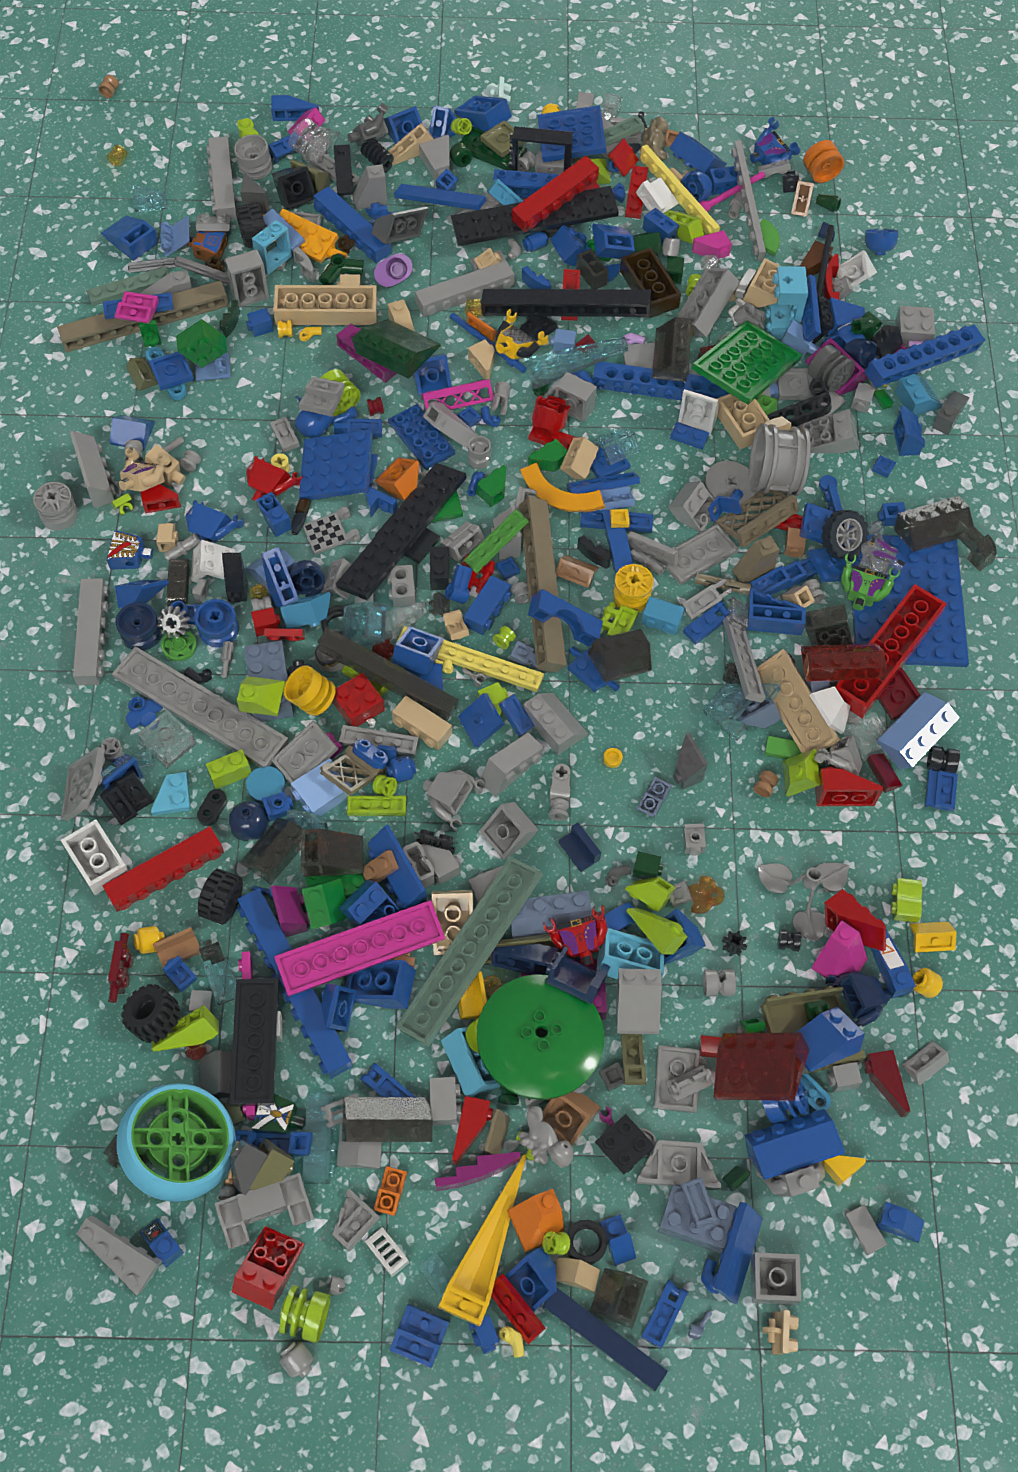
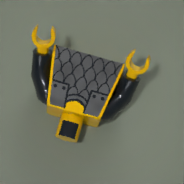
M509 309L506 313V321L502 322L496 332V350L498 353H504L513 360L530 358L540 348V345L548 343V335L544 337V331L538 333V341H536L513 324L510 325V323L516 321L517 313L514 316H510L511 309Z

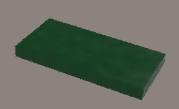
M472 126L469 134L464 135L459 142L465 144L471 150L472 157L504 170H512V168H509V160L512 158V156H509V153L504 157H500L481 141V135L485 131ZM519 146L518 158L523 157L527 152V148Z

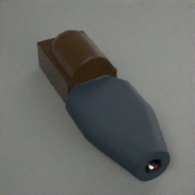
M299 499L295 510L296 514L291 523V533L293 535H298L305 523L311 505L309 499Z

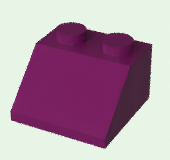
M270 886L281 929L285 937L307 932L306 924H309L310 921L308 913L302 911L301 906L305 905L302 893L298 894L296 887Z

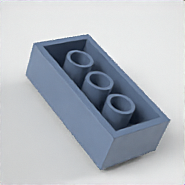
M282 640L244 646L248 676L282 680L286 683L288 674ZM284 691L278 716L253 713L254 718L261 722L294 717L292 703L285 699Z

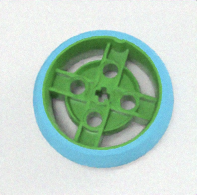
M181 1083L161 1085L148 1090L138 1097L124 1113L117 1133L118 1159L128 1179L145 1194L160 1200L174 1202L200 1197L218 1185L229 1171L231 1166L230 1152L236 1144L234 1125L223 1104L206 1090ZM164 1105V1112L156 1116L147 1128H135L143 1114L155 1107ZM188 1108H191L196 1112L200 1113L210 1123L213 1129H207L205 1123L201 1120V1118L198 1117L196 1114L188 1111ZM172 1118H178L181 1121V1123L177 1124L173 1122ZM150 1139H157L159 1145L152 1144ZM194 1139H200L203 1145L196 1144ZM139 1155H146L149 1162L156 1169L165 1173V1178L151 1171L143 1163ZM206 1155H218L210 1171L201 1177L190 1180L189 1172L197 1168L204 1161ZM172 1160L180 1161L182 1166H175Z

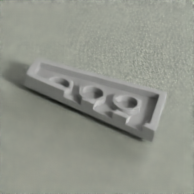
M92 1215L85 1219L77 1232V1235L136 1296L143 1292L162 1263V1260L159 1258H152L147 1255L148 1251L142 1247L137 1248L130 1244V1240L125 1236L120 1237L115 1234L114 1229Z

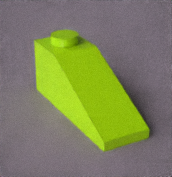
M672 210L663 213L679 225L677 237L680 240L693 244L694 238L704 236L700 218Z
M628 908L626 910L661 954H674L687 938L682 926L674 921L641 908Z
M202 1005L179 1019L177 1026L173 1027L171 1034H166V1038H160L158 1042L152 1041L151 1049L154 1052L199 1045L207 1040H212L219 1034V1021L205 1005Z

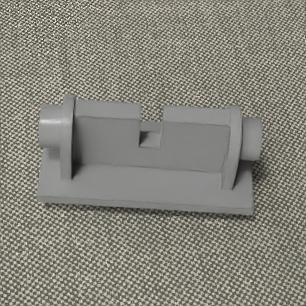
M703 1065L666 1082L675 1102L713 1085L710 1078L712 1074L709 1068L706 1069Z

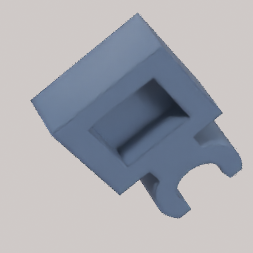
M517 640L509 659L525 667L527 663H530L534 669H537L536 655L532 653L534 648Z

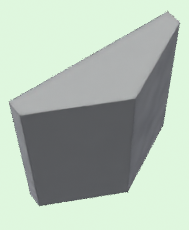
M362 1121L340 1123L336 1166L380 1169L383 1125Z

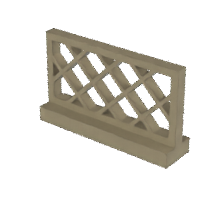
M769 490L767 493L758 492L740 504L742 512H746V514L727 513L716 520L715 525L718 524L723 531L737 539L739 545L744 548L799 511L797 497L792 494L787 496L775 490ZM768 493L774 494V496L764 497ZM763 502H773L772 504L763 505ZM753 503H760V505L751 506ZM750 511H759L756 514H749ZM736 520H745V523H736ZM726 521H732V524H724V523H725Z

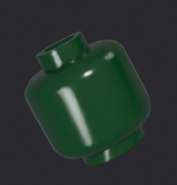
M457 143L450 149L449 157L456 166L466 167L472 161L473 154L465 144Z

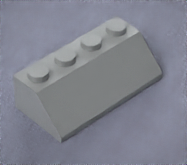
M706 268L673 324L695 337H707L740 281L729 269Z
M70 431L93 507L97 508L111 504L114 501L113 495H116L113 484L109 485L108 482L112 481L109 470L105 471L104 469L107 467L105 458L100 456L103 453L100 443L96 444L93 436Z

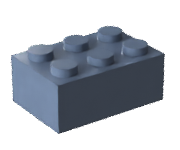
M672 1185L658 1232L721 1254L726 1247V1236L731 1229L736 1206L709 1197L718 1220L696 1228L681 1187Z

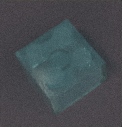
M367 601L344 606L343 643L363 647L385 642L386 605Z

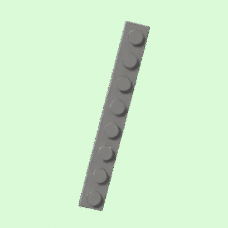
M737 140L734 143V148H731L732 158H735L734 169L735 172H738L737 183L741 185L740 197L744 199L743 210L744 213H747L746 224L747 227H750L749 238L750 241H753V255H756L757 262L764 260L766 250L742 141Z

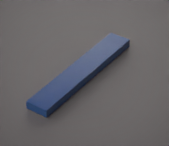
M401 184L394 192L395 198L471 210H480L486 202V197L482 195Z

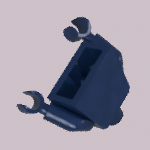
M859 971L839 975V978L834 975H829L826 978L825 984L833 983L828 986L837 988V984H839L840 987H843L842 993L852 1016L858 1019L857 1021H852L858 1027H864L874 1022L883 1013V1008L891 998L889 990L882 989L876 977L867 976Z

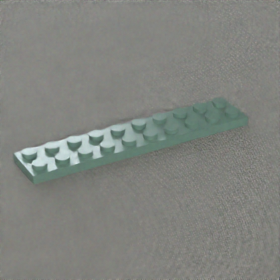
M512 857L508 858L395 1027L425 1046L429 1047L542 878L543 874L541 871Z

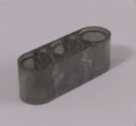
M169 559L167 579L169 584L167 585L166 593L168 607L175 601H182L185 605L188 604L189 559Z

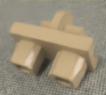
M789 1310L773 1312V1319H769V1326L762 1327V1333L768 1334V1343H772L773 1355H783L798 1351L797 1339L789 1338V1330H797L799 1318L790 1315Z

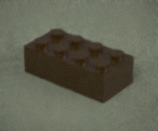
M651 247L621 257L620 273L631 289L651 290L652 304L649 318L679 308L681 293Z

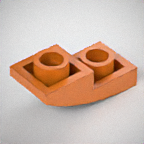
M386 1166L374 1206L375 1211L395 1216L408 1171Z

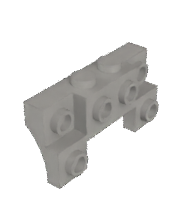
M300 1173L256 1190L249 1189L246 1195L241 1193L214 1203L229 1250L251 1242L246 1225L288 1210L293 1227L314 1220Z

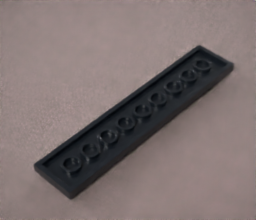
M611 186L584 190L576 194L571 201L561 205L557 211H553L545 220H541L534 228L526 232L512 221V209L520 203L451 215V222L457 245L463 246L559 228L563 225L569 226L617 217L619 211Z
M435 463L417 485V488L410 493L337 581V589L368 600L466 480V473Z

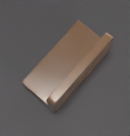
M564 555L560 558L556 576L589 588L594 574L598 571L599 567Z
M192 927L153 944L163 968L171 958L180 956L185 961L202 953Z

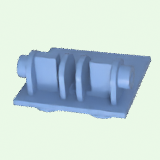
M186 216L173 226L169 225L168 222H162L160 225V246L164 251L165 257L189 243V216Z
M228 350L203 368L195 364L196 381L231 378Z

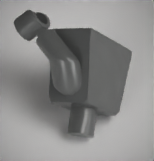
M381 103L377 108L380 114H377L375 119L369 115L364 119L365 123L359 124L352 133H348L349 142H356L357 146H362L371 139L379 141L388 133L383 117L388 107Z

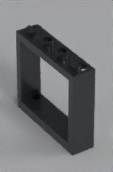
M514 126V132L510 133L509 141L512 144L509 150V156H512L509 160V168H512L511 171H518L519 141L565 146L563 172L571 167L573 132Z

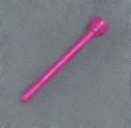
M760 172L750 178L751 185L764 178L765 173ZM736 185L710 201L703 200L699 203L709 212L712 206L739 192L741 185Z

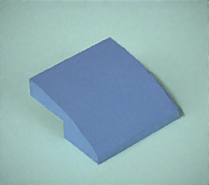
M629 485L600 490L606 507L600 509V511L635 506V499L630 493Z

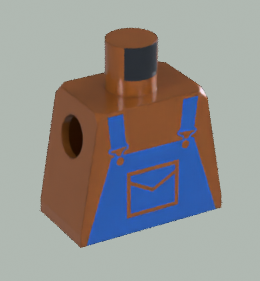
M198 231L196 237L189 236V243L186 246L192 247L195 258L208 261L210 257L216 256L221 260L228 244L226 231Z

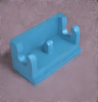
M495 179L492 182V186L487 189V192L503 206L523 202L519 196L499 179Z

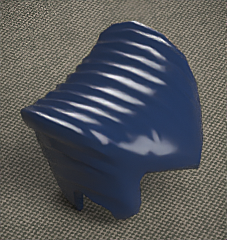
M856 338L846 343L844 347L849 356L863 369H867L868 363L873 359H880L876 355L877 344L873 341Z

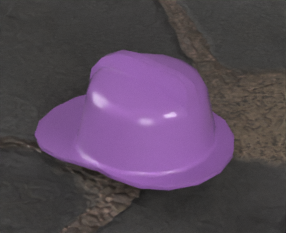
M401 253L384 259L374 269L375 280L384 287H391L402 282L412 272L413 265L408 256Z

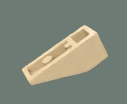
M422 123L388 150L394 157L392 166L419 156V144L434 139Z

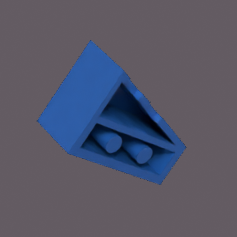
M750 587L747 599L746 630L802 636L805 627L806 608L786 600H777L772 598L773 595L768 593L764 595Z

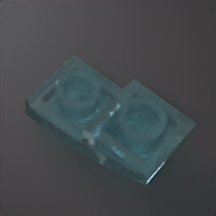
M287 810L289 825L300 827L307 824L308 831L313 833L328 831L327 819L307 811Z

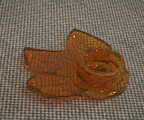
M701 876L699 884H692L688 887L692 900H694L691 908L693 913H706L712 906H718L724 901V891L716 886L715 881L711 877ZM713 893L718 894L715 898L711 897Z

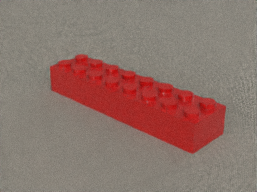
M914 584L835 686L844 702L850 705L851 712L862 719L940 618L947 603Z

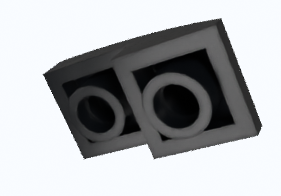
M585 535L578 538L577 549L586 558L607 569L610 567L611 555L608 550H604L601 545L594 547L593 542L588 540Z

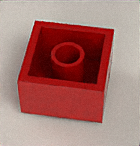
M364 673L335 688V696L332 703L349 726L359 727L367 722L368 719L374 718L385 711L384 700Z

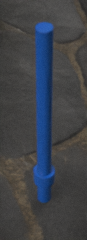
M454 312L450 315L453 321L479 341L486 339L489 344H492L495 353L506 360L509 366L515 367L522 373L526 372L527 368L518 362V359L513 360L504 353H498L495 343Z

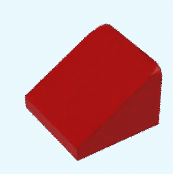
M701 1035L700 1056L721 1058L722 1037Z

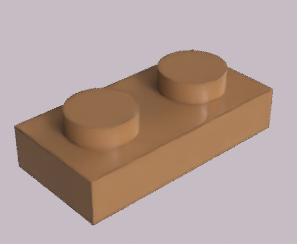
M392 850L383 852L361 868L365 880L376 881L377 883L399 869Z

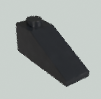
M350 144L334 145L337 194L339 196L353 195Z
M222 553L228 602L239 603L247 601L248 581L241 553Z

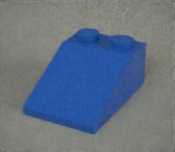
M475 95L454 110V113L459 117L469 119L474 127L483 131L490 130L502 121L507 122L512 117L507 99Z
M387 960L348 975L345 987L357 990L355 1003L388 1009H407L416 970L405 960Z
M835 1007L819 1014L784 1041V1045L809 1072H812L860 1052L865 1033L839 1007Z

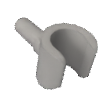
M466 668L462 670L463 673L474 680L476 687H481V683L477 679H481L483 682L486 680L484 674L479 673L475 675Z

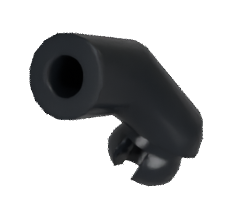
M188 667L184 671V675L196 683H205L212 679V671L210 669L197 673L191 667Z

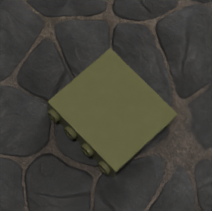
M828 986L818 991L816 989H808L803 993L789 992L785 996L779 997L776 994L770 995L760 1005L781 1074L785 1073L788 1077V1071L795 1070L800 1075L829 1070L832 1066L857 1062V1065H859L866 1058L863 1049L854 1055L809 1072L784 1045V1041L809 1023L804 1004L825 1000L826 1004L830 1005V1009L839 1007L845 1013L839 996L843 991V987L835 988L834 986Z

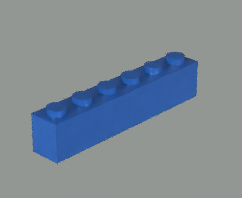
M329 186L313 196L315 210L320 212L328 222L330 221L338 231H341L344 235H349V238L355 241L356 247L359 250L361 249L369 259H372L377 264L392 254L391 243L384 244L372 234L373 226Z

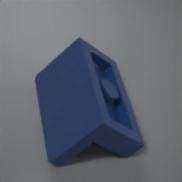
M578 822L571 827V833L559 840V845L580 872L600 861L601 851Z

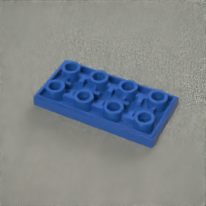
M416 404L389 418L388 423L424 469L427 470L433 467L435 463H440L454 456L455 450L441 432L423 417L425 412Z
M740 1202L738 1208L733 1213L734 1222L726 1236V1248L720 1255V1267L713 1277L714 1289L730 1303L734 1304L738 1303L763 1220L748 1203Z

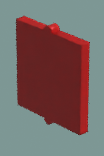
M622 139L608 154L614 163V167H617L623 177L639 161L633 152V148L629 146L625 139Z

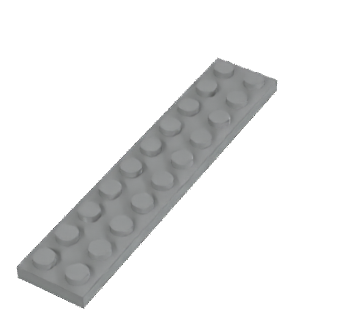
M136 646L112 673L113 678L149 700L151 699L158 703L164 709L236 752L242 749L246 759L265 769L271 765L274 757L289 742L288 737L248 713L240 712L238 707Z

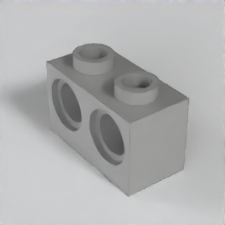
M412 565L395 566L391 574L387 575L388 585H392V589H388L389 600H393L394 607L416 606Z

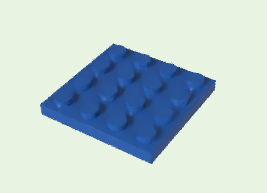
M600 105L537 115L539 129L573 132L572 158L607 153ZM541 144L543 162L563 160L565 146Z
M371 429L304 439L301 476L303 478L300 481L299 498L314 500L369 492L373 439Z

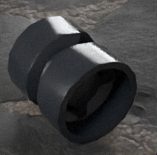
M933 745L929 750L927 758V770L933 769V771H938L942 769L944 772L956 774L960 761V750L948 748L945 751L943 747Z

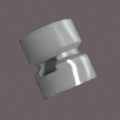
M484 436L472 437L468 442V462L473 468L483 469L491 462V442Z
M716 969L704 970V995L717 996L721 993L722 996H735L736 979L734 969H722L720 972H717Z

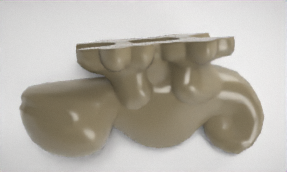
M657 116L655 119H651L649 128H644L641 135V148L644 145H648L660 160L667 158V153L662 148L666 146L664 135L668 130V122L663 117Z

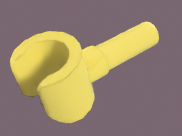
M436 659L435 664H442V671L444 673L451 674L453 672L454 666L451 660L446 659L442 661Z

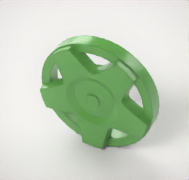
M186 630L185 634L190 636L186 638L182 634L178 638H175L173 635L172 640H167L169 638L167 634L163 637L161 649L169 660L183 661L193 656L197 648L195 636L190 631Z

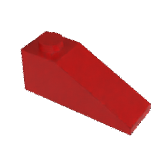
M465 1096L452 1165H457L486 1128L487 1121L492 1120L494 1108H490V1101Z

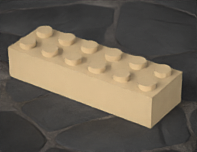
M275 285L273 309L275 325H278L277 321L280 320L282 322L291 320L292 325H349L350 323L353 325H371L377 323V286Z

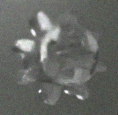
M706 254L701 259L703 271L706 268H720L719 264L721 261L714 254L709 256Z

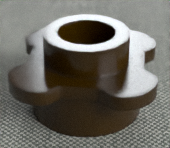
M345 234L339 238L338 248L349 254L350 249L355 245V241Z

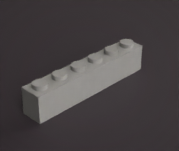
M228 136L208 138L209 145H206L207 155H210V157H207L208 166L211 167L208 170L210 179H213L210 180L211 191L214 190V192H211L212 203L215 202V204H212L213 215L225 214L226 217H230V220L237 219Z
M503 261L415 291V303L423 317L433 315L481 298L483 289H508L514 286L515 274L508 262Z
M103 578L81 579L73 670V678L77 686L100 685V678L104 675L101 662L105 660V653L102 648L106 644L104 629L107 628L105 612H108L106 597L109 596V587L105 585Z

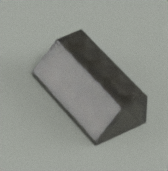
M675 317L656 328L652 379L686 382L689 368L692 319Z
M960 496L900 512L894 527L895 532L913 552L975 533L970 508Z
M343 1097V1142H432L433 1119L429 1097Z

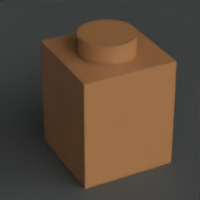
M788 527L785 537V556L802 558L806 538L800 536L801 529Z

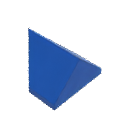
M434 105L429 131L434 139L449 135V138L456 135L451 129V123L457 117L450 108Z

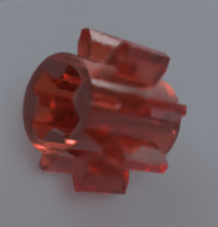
M377 639V644L372 645V655L377 658V661H390V657L394 654V645L390 643V639Z

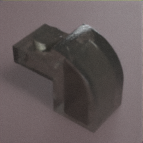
M974 526L960 535L959 540L971 551L967 559L979 571L993 563L997 550L994 541L989 535L984 537Z

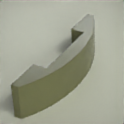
M621 1034L624 1084L646 1085L642 1034Z

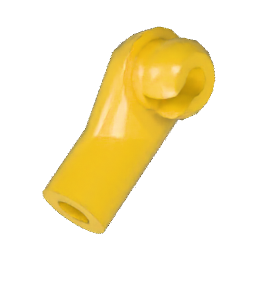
M305 327L299 333V339L305 342L313 335H322V327Z

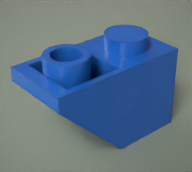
M272 492L256 499V503L275 537L291 530L290 517Z

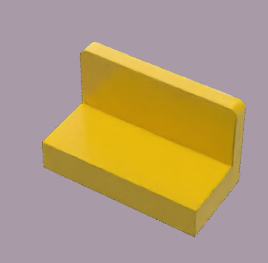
M950 922L910 924V930L914 934L913 950L915 953L956 950V930Z
M479 971L458 1003L460 1019H477L487 1002L482 971Z

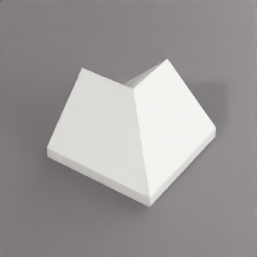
M864 250L839 265L837 272L839 279L844 276L849 278L852 288L877 273Z
M836 687L811 693L809 696L827 725L840 734L844 733L850 705L844 702Z

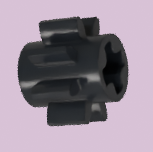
M729 931L728 938L723 937L722 942L725 943L722 950H727L730 957L732 954L741 956V949L746 950L747 945L743 944L747 937H742L740 931L737 933Z

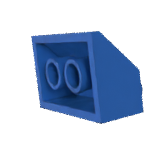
M681 131L670 146V149L674 152L673 155L678 159L683 158L685 165L690 168L694 167L697 169L696 171H702L708 176L710 169L722 168L727 165L725 161L696 139Z

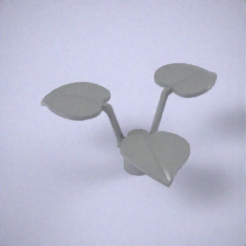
M778 863L759 865L758 875L763 886L770 892L777 894L785 893L788 886H793L803 880L805 888L810 890L807 912H798L794 916L793 927L795 931L801 932L802 937L816 942L823 936L826 924L825 918L820 912L810 911L814 891L819 884H822V887L830 892L842 890L847 882L849 865L842 863L820 864L817 867L809 868L805 875L801 874L799 878L790 882L792 879L790 869Z

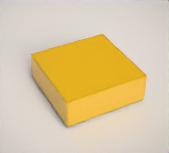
M610 509L611 528H629L628 509Z

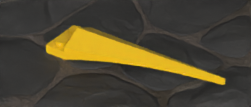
M526 1154L522 1156L449 1281L438 1306L439 1309L480 1327L490 1303L510 1222L507 1211L514 1206Z

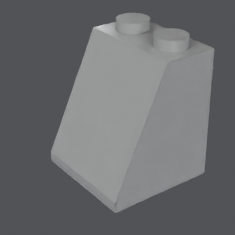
M618 969L615 999L617 1034H659L662 991L661 969Z

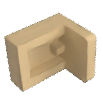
M460 609L443 614L445 630L452 641L469 636V630L463 621Z

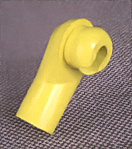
M509 1326L501 1328L499 1330V1337L501 1340L512 1345L514 1358L525 1356L522 1335Z

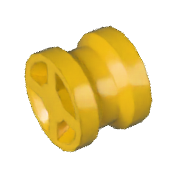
M277 321L279 338H283V336L293 337L292 321Z

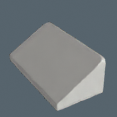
M932 1041L905 1062L902 1067L920 1086L949 1063L948 1052Z

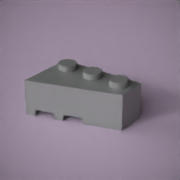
M526 733L490 757L481 777L485 781V788L497 797L533 764H537L542 759L541 754L544 746L531 734Z

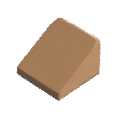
M667 130L665 135L666 146L670 147L679 132Z

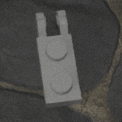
M725 578L714 585L708 586L681 604L682 607H685V612L690 620L720 602L723 597L732 592L731 588L724 590L720 595L717 592L716 588L721 587L727 582Z

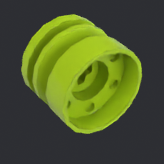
M333 369L320 377L341 382L345 385L340 401L332 414L333 416L347 412L350 407L357 405L360 399V391L341 370Z
M292 1285L282 1305L279 1333L286 1335L290 1328V1336L295 1337L299 1328H303L302 1339L318 1343L327 1319L331 1295L315 1291L311 1300H308L307 1288H303L299 1295V1286Z

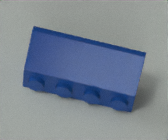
M389 825L384 826L368 842L369 850L367 854L372 861L383 852L392 850L399 869L385 878L387 882L385 887L388 893L395 896L396 900L394 902L400 910L427 902L426 890Z
M825 1109L817 1110L801 1117H795L744 1135L748 1157L764 1180L845 1154V1149L835 1124Z

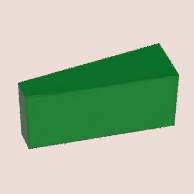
M884 389L874 392L873 395L883 410L893 407L894 402Z

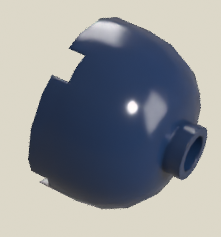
M301 560L295 563L289 571L298 596L299 594H306L305 597L317 595L323 590L326 581L322 567L316 562Z
M254 801L238 803L229 814L231 832L237 839L242 841L257 840L268 829L267 813L259 803Z

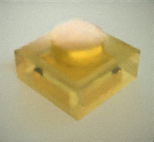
M467 300L465 315L468 312L474 316L482 315L481 300Z

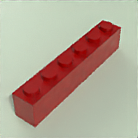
M584 156L512 209V221L524 232L534 228L538 222L545 220L549 214L557 211L561 205L571 201L576 194L583 192L590 184H594L598 180L599 167L587 156Z
M211 826L102 886L117 912L126 910L134 902L146 899L152 892L164 889L170 882L182 879L188 872L200 869L206 862L218 859L224 853V850Z

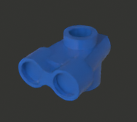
M175 601L170 605L174 609L179 606L180 612L185 610L186 614L183 616L190 618L186 622L196 625L194 617L196 610L200 606L199 604L185 605L182 601Z

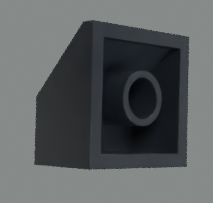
M307 166L286 168L272 173L280 203L284 208L290 209L314 200L315 191Z

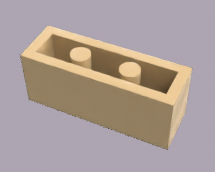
M405 696L392 711L393 722L396 726L403 727L412 736L419 737L430 748L434 747L439 751L452 735L451 724L408 696Z

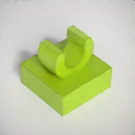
M128 493L111 503L114 510L119 508V513L122 516L125 515L123 507L126 506L130 511L133 510V506L129 503L132 499Z

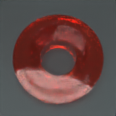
M203 1043L187 1046L185 1054L187 1058L198 1060L206 1054L207 1049Z

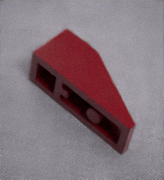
M894 1050L868 1054L863 1062L865 1073L869 1074L871 1082L901 1117H906L911 1111Z

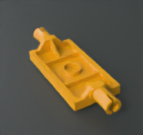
M282 208L279 215L304 238L305 242L299 248L308 258L321 264L326 258H331L334 254H342L347 258V253L335 247V243L339 238L338 234Z

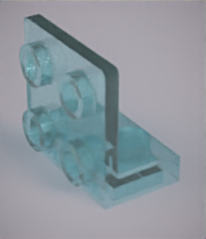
M615 428L610 431V434L606 436L599 435L592 441L594 445L603 449L608 465L615 464L641 452L635 432L627 431V429Z

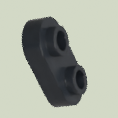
M214 789L207 794L197 812V818L201 825L212 826L216 823L227 804V797L224 791ZM215 796H219V799L214 800L213 798ZM206 812L210 813L208 816H204Z

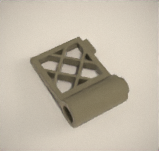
M351 745L346 748L342 757L332 763L327 762L320 767V774L349 796L374 781L376 776L384 775L386 767L383 769L373 768L353 753V746ZM346 762L351 768L342 767V763ZM330 771L339 772V775H333ZM343 773H351L353 777L343 776ZM356 774L363 775L366 778H357ZM345 782L354 783V786L350 788Z

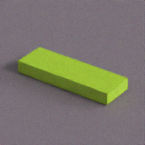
M347 796V816H406V796Z

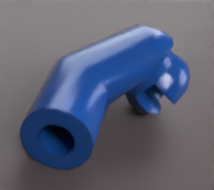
M488 406L481 408L483 422L491 427H497L501 422L500 417H496V415L491 416Z
M350 407L347 412L334 416V423H343L347 419H355L358 414L356 409Z
M476 471L473 473L467 489L469 496L476 494L478 482L485 478L483 472Z

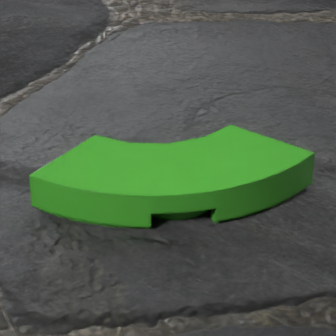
M763 218L760 222L765 250L767 253L775 256L780 244L779 233L773 224Z

